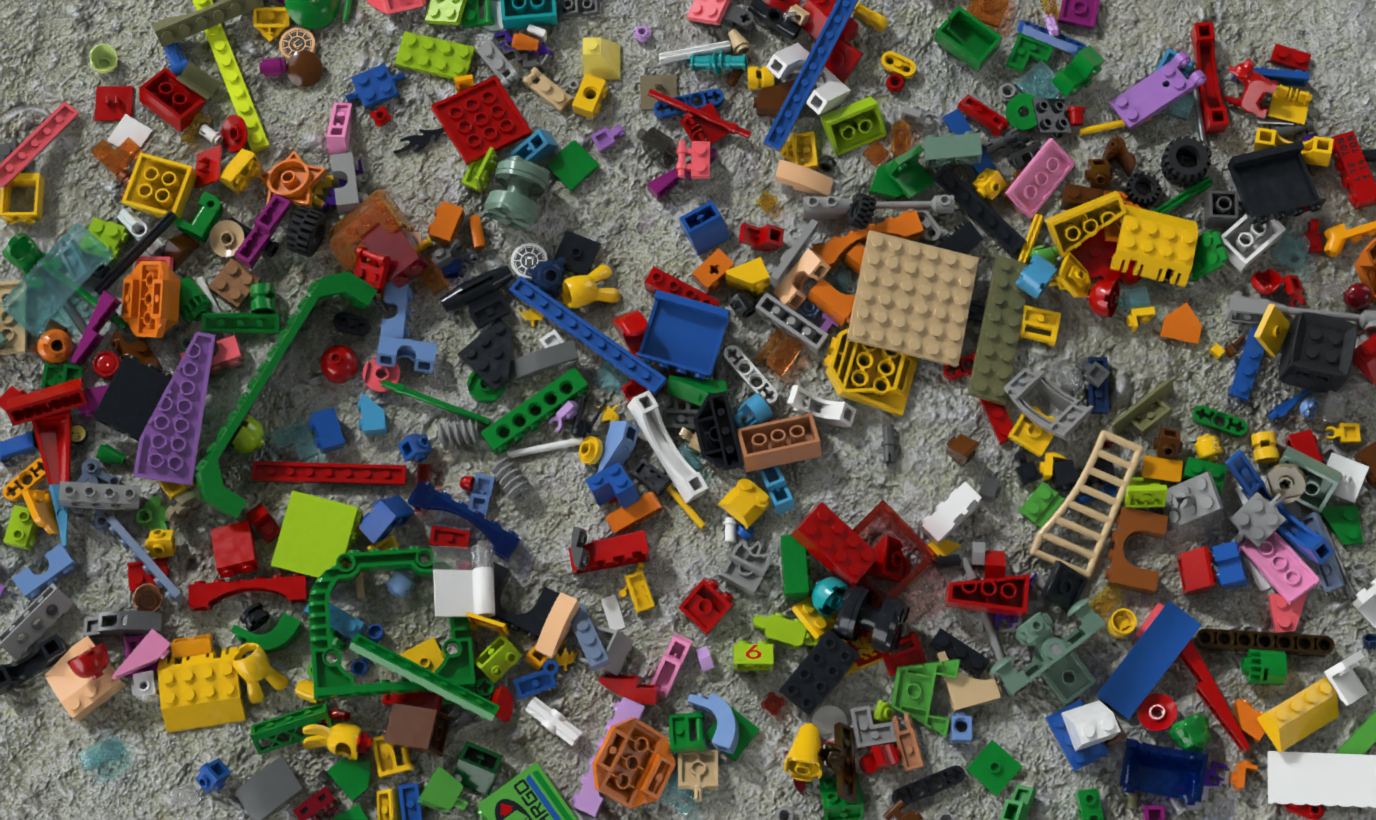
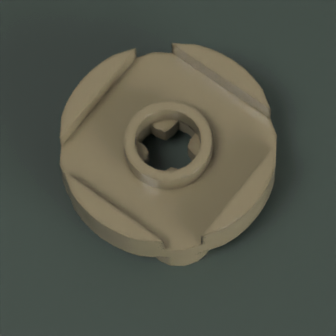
M1279 464L1269 470L1265 481L1266 490L1272 497L1280 493L1281 496L1278 499L1282 496L1285 498L1282 502H1294L1304 493L1306 477L1296 464ZM1286 479L1291 483H1289V487H1286V485L1281 484V482H1283V480Z
M187 492L176 500L178 504L174 507L172 505L168 507L165 517L173 526H176L184 518H191L198 512L196 508L201 504L202 499L196 492Z

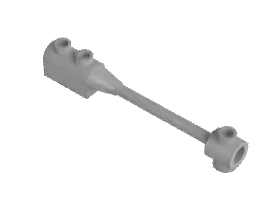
M945 194L935 195L931 201L876 202L875 207L876 209L931 208L934 214L947 216L948 214H954L955 202L954 195ZM841 196L803 197V220L841 219V214L847 213L848 209H850V203H853L852 199L842 198Z
M1240 291L1229 295L1227 301V321L1260 324L1268 305L1275 304L1283 315H1297L1301 312L1317 313L1346 321L1359 322L1361 328H1365L1367 334L1374 335L1376 333L1375 305H1370L1363 309L1360 314L1287 307L1286 305L1263 299V295L1255 293L1251 297H1244V293Z

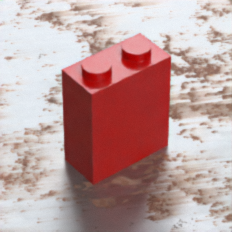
M249 520L211 529L216 570L221 578H229L236 574L250 573L253 570L259 569L254 531Z

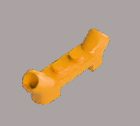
M1376 217L1373 222L1348 230L1343 223L1324 231L1327 239L1324 247L1325 254L1330 257H1338L1345 243L1350 241L1356 243L1366 236L1370 238L1375 237Z

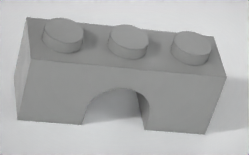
M353 152L330 155L334 180L344 179L347 181L344 187L334 188L338 213L360 211V204L363 203L362 192H358L357 187H361L360 176H356L355 170H359L358 160L353 158Z

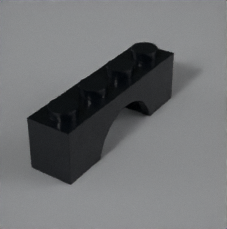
M54 634L39 643L37 648L23 659L1 665L0 695L5 694L56 664L69 650L63 638Z

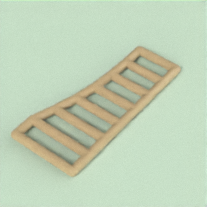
M1102 430L1075 486L1057 511L1037 532L1030 549V554L1053 565L1056 560L1061 561L1090 579L1125 497L1127 486L1130 485L1144 451L1143 446ZM1107 439L1135 451L1131 461L1129 462L1103 451L1102 447L1105 440ZM1098 457L1126 468L1127 471L1123 480L1094 468ZM1089 475L1120 487L1116 498L1084 485ZM1081 491L1111 504L1112 507L1107 516L1074 500ZM1068 508H1071L1105 524L1100 534L1061 516ZM1057 523L1092 538L1097 543L1092 552L1050 534L1048 531ZM1043 539L1089 558L1086 570L1040 551L1039 548Z

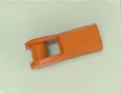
M472 215L470 217V228L474 250H483L486 248L481 218L478 215Z

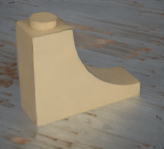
M945 651L936 655L937 662L949 660ZM959 671L957 678L942 676L953 713L999 701L1000 695L1003 694L1001 685L996 683L995 678L979 680L968 677Z

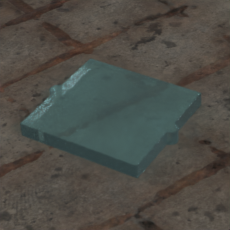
M604 359L594 385L606 389L607 392L612 391L623 396L621 387L629 382L630 377Z

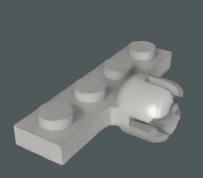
M811 219L808 224L805 223L800 230L801 235L798 238L795 237L790 244L791 248L782 254L779 260L780 264L778 267L774 266L769 274L771 276V285L777 287L785 274L789 273L802 257L803 249L817 231V221Z

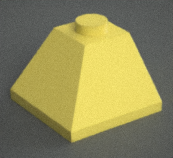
M601 37L583 38V75L586 73L603 80H620V45Z

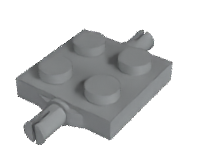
M1256 492L1229 519L1237 526L1239 531L1231 541L1233 542L1239 537L1236 541L1239 544L1244 538H1247L1259 547L1286 520L1277 508L1285 498L1282 496L1276 501L1281 496L1278 493L1270 501L1265 499L1259 492Z

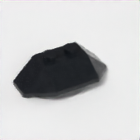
M723 391L707 395L693 419L701 455L704 459L725 471L743 467L744 463L727 393Z

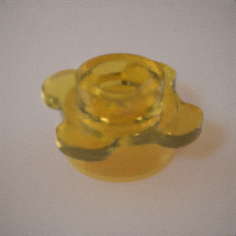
M767 190L762 191L760 198L756 199V205L767 212L771 211L774 204L778 202L777 196H772Z

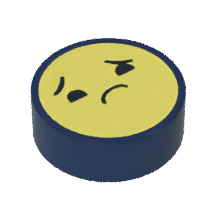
M80 424L73 425L72 443H84L88 438L87 429Z

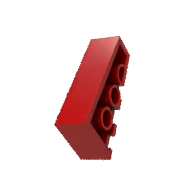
M645 530L609 539L595 540L583 545V548L589 551L590 555L589 564L585 567V571L575 567L571 548H568L573 575L650 561Z
M1030 574L950 582L946 587L944 607L1023 617L1027 613Z

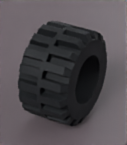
M1185 135L1183 139L1179 136L1176 141L1173 139L1167 145L1160 163L1162 174H1166L1165 178L1167 181L1169 179L1172 180L1171 184L1173 185L1178 183V187H1183V185L1191 187L1192 183L1196 184L1204 178L1211 164V152H1207L1209 148L1207 145L1203 146L1204 142L1202 140L1197 141V137L1193 136L1191 139L1189 135ZM1180 155L1189 156L1195 162V166L1192 168L1183 167L1177 162L1176 157Z
M305 206L299 207L293 214L287 228L285 237L286 249L306 257H312L320 247L325 234V213Z

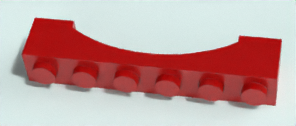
M1213 22L1194 23L1190 35L1196 71L1201 70L1207 77L1206 82L1199 87L1206 134L1224 133L1229 122L1217 77Z
M294 573L290 577L273 575L272 578L265 579L263 576H255L253 580L234 578L233 581L225 582L224 579L214 580V583L195 581L194 584L188 585L189 608L193 612L212 610L213 605L227 597L256 591L281 595L287 598L290 604L309 602V579L306 575Z

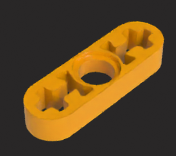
M42 458L35 460L3 488V496L10 502L19 501L23 497L22 493L27 489L32 490L46 478L45 470L43 471L40 467L43 464ZM33 470L37 472L38 477L32 472ZM31 475L33 477L32 482L25 485L23 483L24 477ZM17 483H19L24 489H20ZM11 489L15 490V496L10 495Z

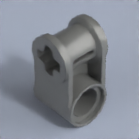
M730 3L721 24L746 34L753 31L754 18L750 11Z

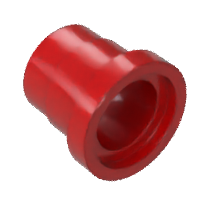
M1073 106L1067 108L1070 126L1083 125L1084 113L1086 112L1085 107Z

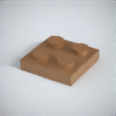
M231 258L208 288L237 309H240L250 296V286L261 283L262 280Z

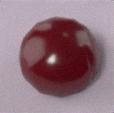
M1355 283L1343 292V302L1349 309L1361 311L1371 304L1373 299L1372 290L1365 283Z

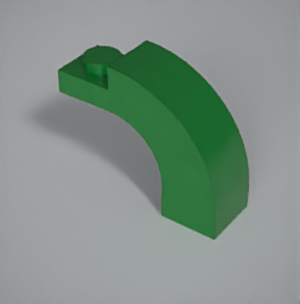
M283 613L277 626L266 634H254L237 625H233L230 632L235 635L234 639L241 643H245V641H247L246 643H256L262 646L266 654L283 650L295 641L304 624L300 620Z

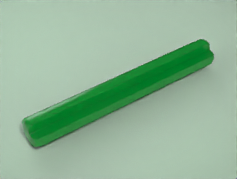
M1205 177L1153 211L1169 214L1212 187L1213 181L1210 177Z

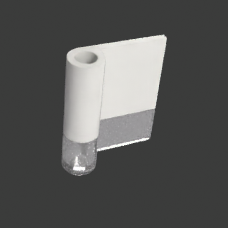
M478 541L472 547L433 546L435 617H467V612L483 617L495 616L492 545L488 544V541Z

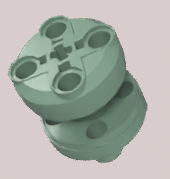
M511 156L500 161L495 171V180L505 187L506 191L494 190L489 193L484 205L485 216L518 230H523L536 224L540 207L533 200L529 199L528 196H541L545 193L550 181V171L518 156Z

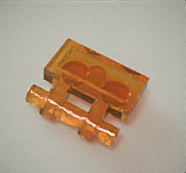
M776 329L774 334L768 337L769 341L766 345L760 348L755 360L758 363H762L764 359H768L766 367L782 377L802 350L803 344L789 335L783 341L780 339L783 333ZM777 345L779 348L774 354L770 351L773 346Z

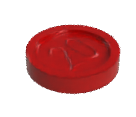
M870 754L863 755L859 760V767L866 774L875 772Z

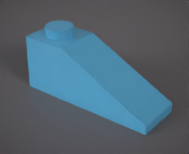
M538 129L502 160L511 156H518L526 161L536 163L548 156L559 145L550 131Z

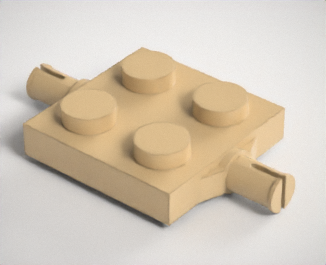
M706 749L703 752L696 750L678 752V789L694 790V801L696 802L698 801V795L699 802L703 800L702 790H718V750Z

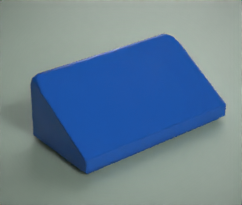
M33 432L1 441L0 461L38 450Z

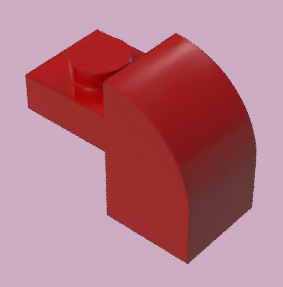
M743 223L740 226L739 243L749 245L752 250L774 251L783 246L784 229L770 224L759 228Z

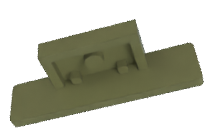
M1167 379L1160 383L1156 389L1146 394L1120 417L1115 418L1111 423L1113 434L1119 435L1132 426L1144 436L1173 413L1172 409L1163 400L1174 392L1172 380Z

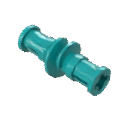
M720 50L719 56L713 52L712 56L691 55L690 58L691 71H696V69H714L717 75L721 73L722 69L747 70L748 66L746 54L742 56H724L722 50Z

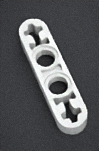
M729 345L726 347L724 359L754 394L761 391L760 394L766 398L763 389L767 386L765 391L769 395L773 393V400L768 398L767 401L770 406L774 405L778 399L776 389L737 346ZM729 351L732 353L736 352V358L740 360L736 365H734L736 360L733 357H728ZM742 364H747L750 367L747 373H742L739 370ZM754 378H760L762 385L754 387L751 381Z

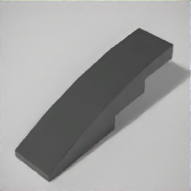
M571 340L512 360L510 364V381L508 383L543 374L546 370L561 367V364L579 360L575 341Z

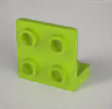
M1132 477L1124 497L1125 507H1165L1168 492L1167 485H1161L1158 479Z

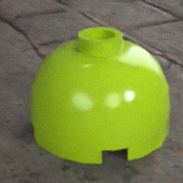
M248 415L236 433L235 439L230 443L229 448L241 454L251 453L255 448L259 450L265 441L262 438L264 430L261 423Z

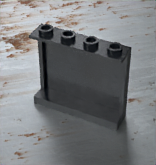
M1302 140L1233 156L1227 164L1250 225L1257 223L1258 225H1263L1274 219L1280 221L1286 218V216L1293 215V217H1296L1307 211L1313 213L1319 211L1325 203L1326 199H1320L1301 154V151L1304 149Z
M125 355L92 419L139 442L142 432L173 375L166 372L162 374L157 371V367L151 364L144 365L140 363L139 358L133 355H129V357Z

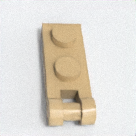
M536 67L532 68L528 77L525 76L522 79L525 86L560 113L573 100L568 93L544 76ZM535 79L539 80L537 84L533 83Z

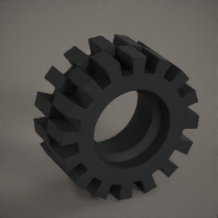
M1141 171L1140 174L1137 172L1134 176L1132 175L1125 188V194L1129 197L1128 200L1132 201L1134 205L1138 204L1141 208L1143 205L1145 208L1149 204L1152 206L1161 192L1159 179L1155 180V175L1151 177L1150 172H1147L1146 175L1144 171ZM1145 184L1149 187L1150 193L1145 196L1140 195L1136 191V186Z
M858 193L853 198V203H850V209L847 212L849 213L846 217L848 225L861 230L866 229L869 226V222L872 221V216L875 214L873 212L876 210V199L866 194Z

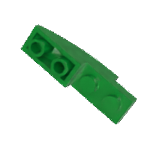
M1016 784L1011 799H1006L1000 820H1026L1037 793L1036 789Z

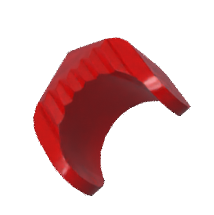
M639 310L631 311L612 319L613 326L630 353L636 356V352H639L645 331L648 328L647 320Z

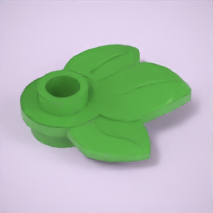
M160 496L151 497L146 501L145 507L137 512L136 521L139 525L148 527L150 531L156 529L168 530L165 522L169 520L165 517V512L169 506L161 505ZM145 515H149L148 520H143Z

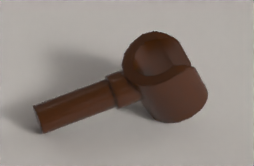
M1241 335L1234 343L1229 344L1225 348L1228 358L1238 353L1236 347L1246 338L1244 335Z

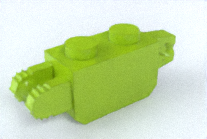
M781 613L770 614V617L757 614L752 618L754 628L764 631V636L769 642L798 650L803 645L815 647L820 641V638L815 640L799 619L789 620Z

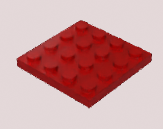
M493 76L431 105L432 112L466 166L484 158L490 147L494 148L495 152L532 135L531 129L497 76Z

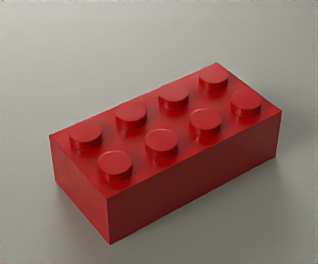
M823 502L814 506L790 534L849 587L855 585L880 556Z

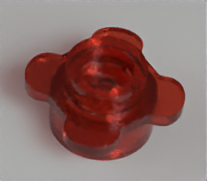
M769 692L766 700L762 701L761 707L775 716L778 714L780 707L784 706L785 701L783 698L775 696L774 692Z

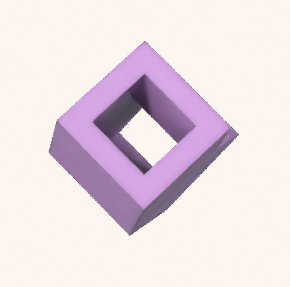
M704 646L695 649L701 670L706 671L714 668L708 647Z

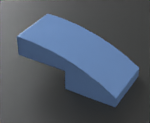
M476 473L468 512L487 515L494 489L495 476Z

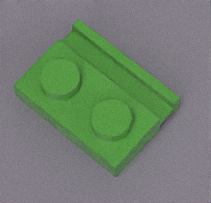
M1042 482L1021 507L1019 513L1041 529L1064 502L1065 498L1061 497L1045 482Z

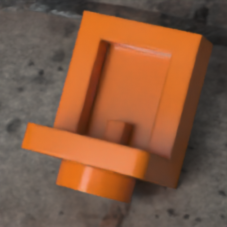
M1241 760L1240 763L1234 765V772L1231 771L1230 783L1233 784L1232 789L1242 790L1245 786L1246 771L1255 772L1258 770V766L1253 765L1252 761Z

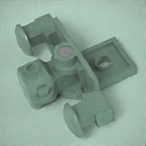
M1085 598L1076 602L1067 613V617L1074 614L1082 625L1065 638L1054 637L1052 634L1053 620L1047 613L1038 612L1016 629L1015 636L1021 645L1035 648L1031 663L1020 672H1017L1010 663L1014 658L1005 657L993 665L989 675L991 676L995 672L1004 682L1002 686L1009 696H1012L1038 675H1041L1065 706L1097 682L1073 649L1106 625V623L1089 606L1088 602L1091 599ZM1069 672L1073 675L1074 680L1072 683L1064 681V673Z

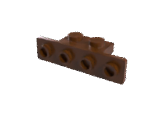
M118 330L113 333L111 345L120 355L121 361L125 355L128 357L133 355L140 359V363L144 365L151 364L158 368V372H162L163 367L144 339L127 344Z

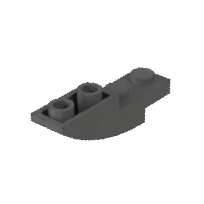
M150 611L101 612L98 616L84 618L83 637L88 635L90 638L120 634L129 637L148 634L152 629L157 633H161L163 613Z

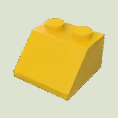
M761 257L726 270V285L734 290L740 289L741 291L748 290L753 296L763 295L769 290L770 276Z

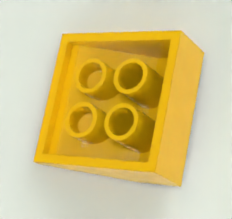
M140 152L121 203L158 219H161L168 211L174 212L181 219L197 178V173L193 166Z

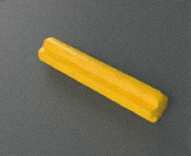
M1035 214L1025 239L1027 241L1022 247L1018 261L1028 263L1029 254H1031L1044 221L1043 215Z

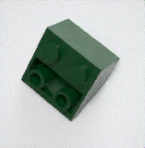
M466 741L457 762L454 778L462 785L489 796L505 758L501 754Z

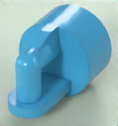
M755 393L743 402L736 413L732 415L736 429L765 423L773 417L774 411L760 393ZM749 414L750 417L742 422L741 419Z

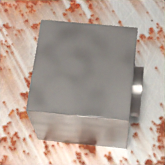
M1209 190L1204 200V227L1230 228L1238 220V192Z

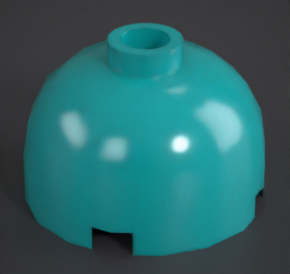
M834 577L819 580L813 587L811 597L814 608L824 617L833 616L830 612L835 609L839 612L844 593L849 586Z

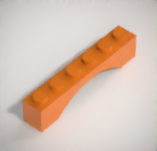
M911 210L901 213V216L895 218L888 217L879 224H869L866 229L852 230L846 236H836L824 244H814L810 250L820 255L831 266L830 270L837 267L841 259L858 242L861 244L866 242L869 230L912 241L923 237L924 229L917 211L911 212Z

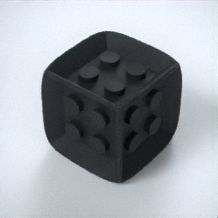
M1310 312L1297 314L1289 326L1284 341L1279 366V380L1292 386L1317 392L1335 393L1339 391L1345 384L1352 365L1357 339V326L1349 321Z

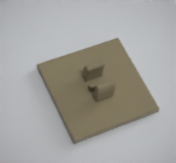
M677 74L640 76L641 111L653 110L655 103L660 101L648 96L650 89L671 98L677 97Z

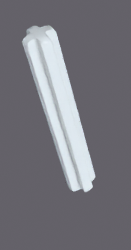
M727 40L659 54L661 64L690 59L691 55L706 56L712 55L713 52L718 54L720 50L728 52L731 51V44Z

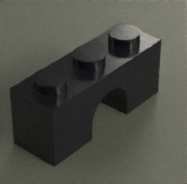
M1098 457L1094 468L1115 476L1113 463ZM1073 460L1054 462L1052 476L1055 490H1072L1081 475L1074 468ZM1089 475L1084 485L1089 487L1095 483L1104 485L1107 481Z

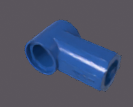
M178 42L167 45L163 49L170 62L169 66L172 73L179 76L185 69L188 61L184 57Z

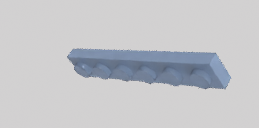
M113 515L106 519L110 524L108 527L109 531L115 537L118 535L121 538L119 542L126 550L128 548L132 550L131 556L137 563L141 561L144 564L142 568L149 576L153 574L155 577L153 581L160 589L164 587L167 590L165 595L171 602L175 600L179 605L184 603L186 600L181 592Z

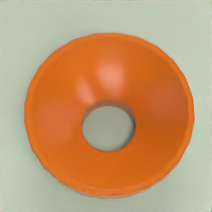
M50 329L39 337L37 349L39 355L45 361L61 363L71 355L73 343L66 332L60 329ZM54 340H59L62 343L60 351H54L51 348V343Z

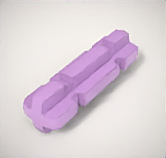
M1045 14L1044 21L1049 35L1058 36L1059 27L1054 14Z

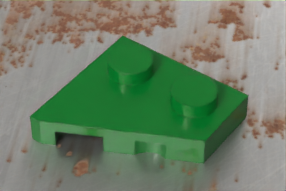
M1357 505L1326 507L1319 513L1329 524V529L1335 533L1337 540L1342 546L1361 545L1363 543Z

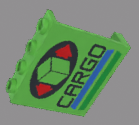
M537 762L477 804L480 808L477 812L483 820H578Z

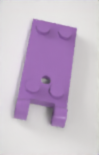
M1185 51L1176 54L1172 61L1109 102L1111 108L1130 131L1206 82L1207 77L1201 70L1193 72L1188 80L1179 71V69L1186 67L1191 61V58ZM1164 83H1170L1168 87L1163 86Z

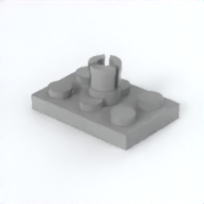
M1205 472L1168 488L1165 507H1162L1164 515L1168 516L1167 523L1169 529L1173 530L1222 510L1224 507L1211 472Z

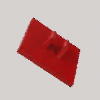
M97 86L94 120L121 121L125 114L132 117L134 87Z
M222 145L197 154L195 189L220 180Z

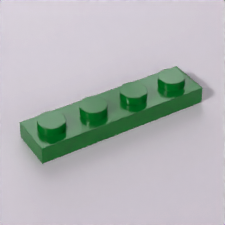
M202 312V332L279 333V313Z

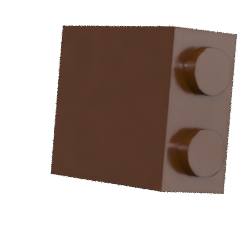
M393 703L388 713V726L384 730V742L394 747L442 757L449 728L447 724L450 723L451 718L438 710Z

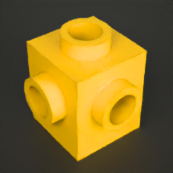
M986 168L972 183L977 195L991 200L997 197L1000 191L1007 185L998 171Z
M174 529L150 531L149 537L145 541L146 550H149L151 558H165L175 555L177 543Z

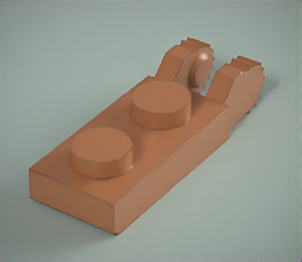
M904 713L907 729L903 731L899 717H892L895 729L894 734L904 771L907 772L925 767L910 713Z

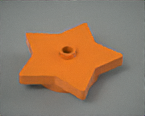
M293 151L286 160L277 163L271 170L258 174L260 180L269 190L266 205L276 193L291 201L293 205L311 208L313 188L324 178L327 171L324 167L306 165L296 151Z

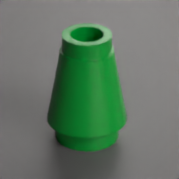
M101 444L96 454V458L100 462L123 466L127 456L108 444Z

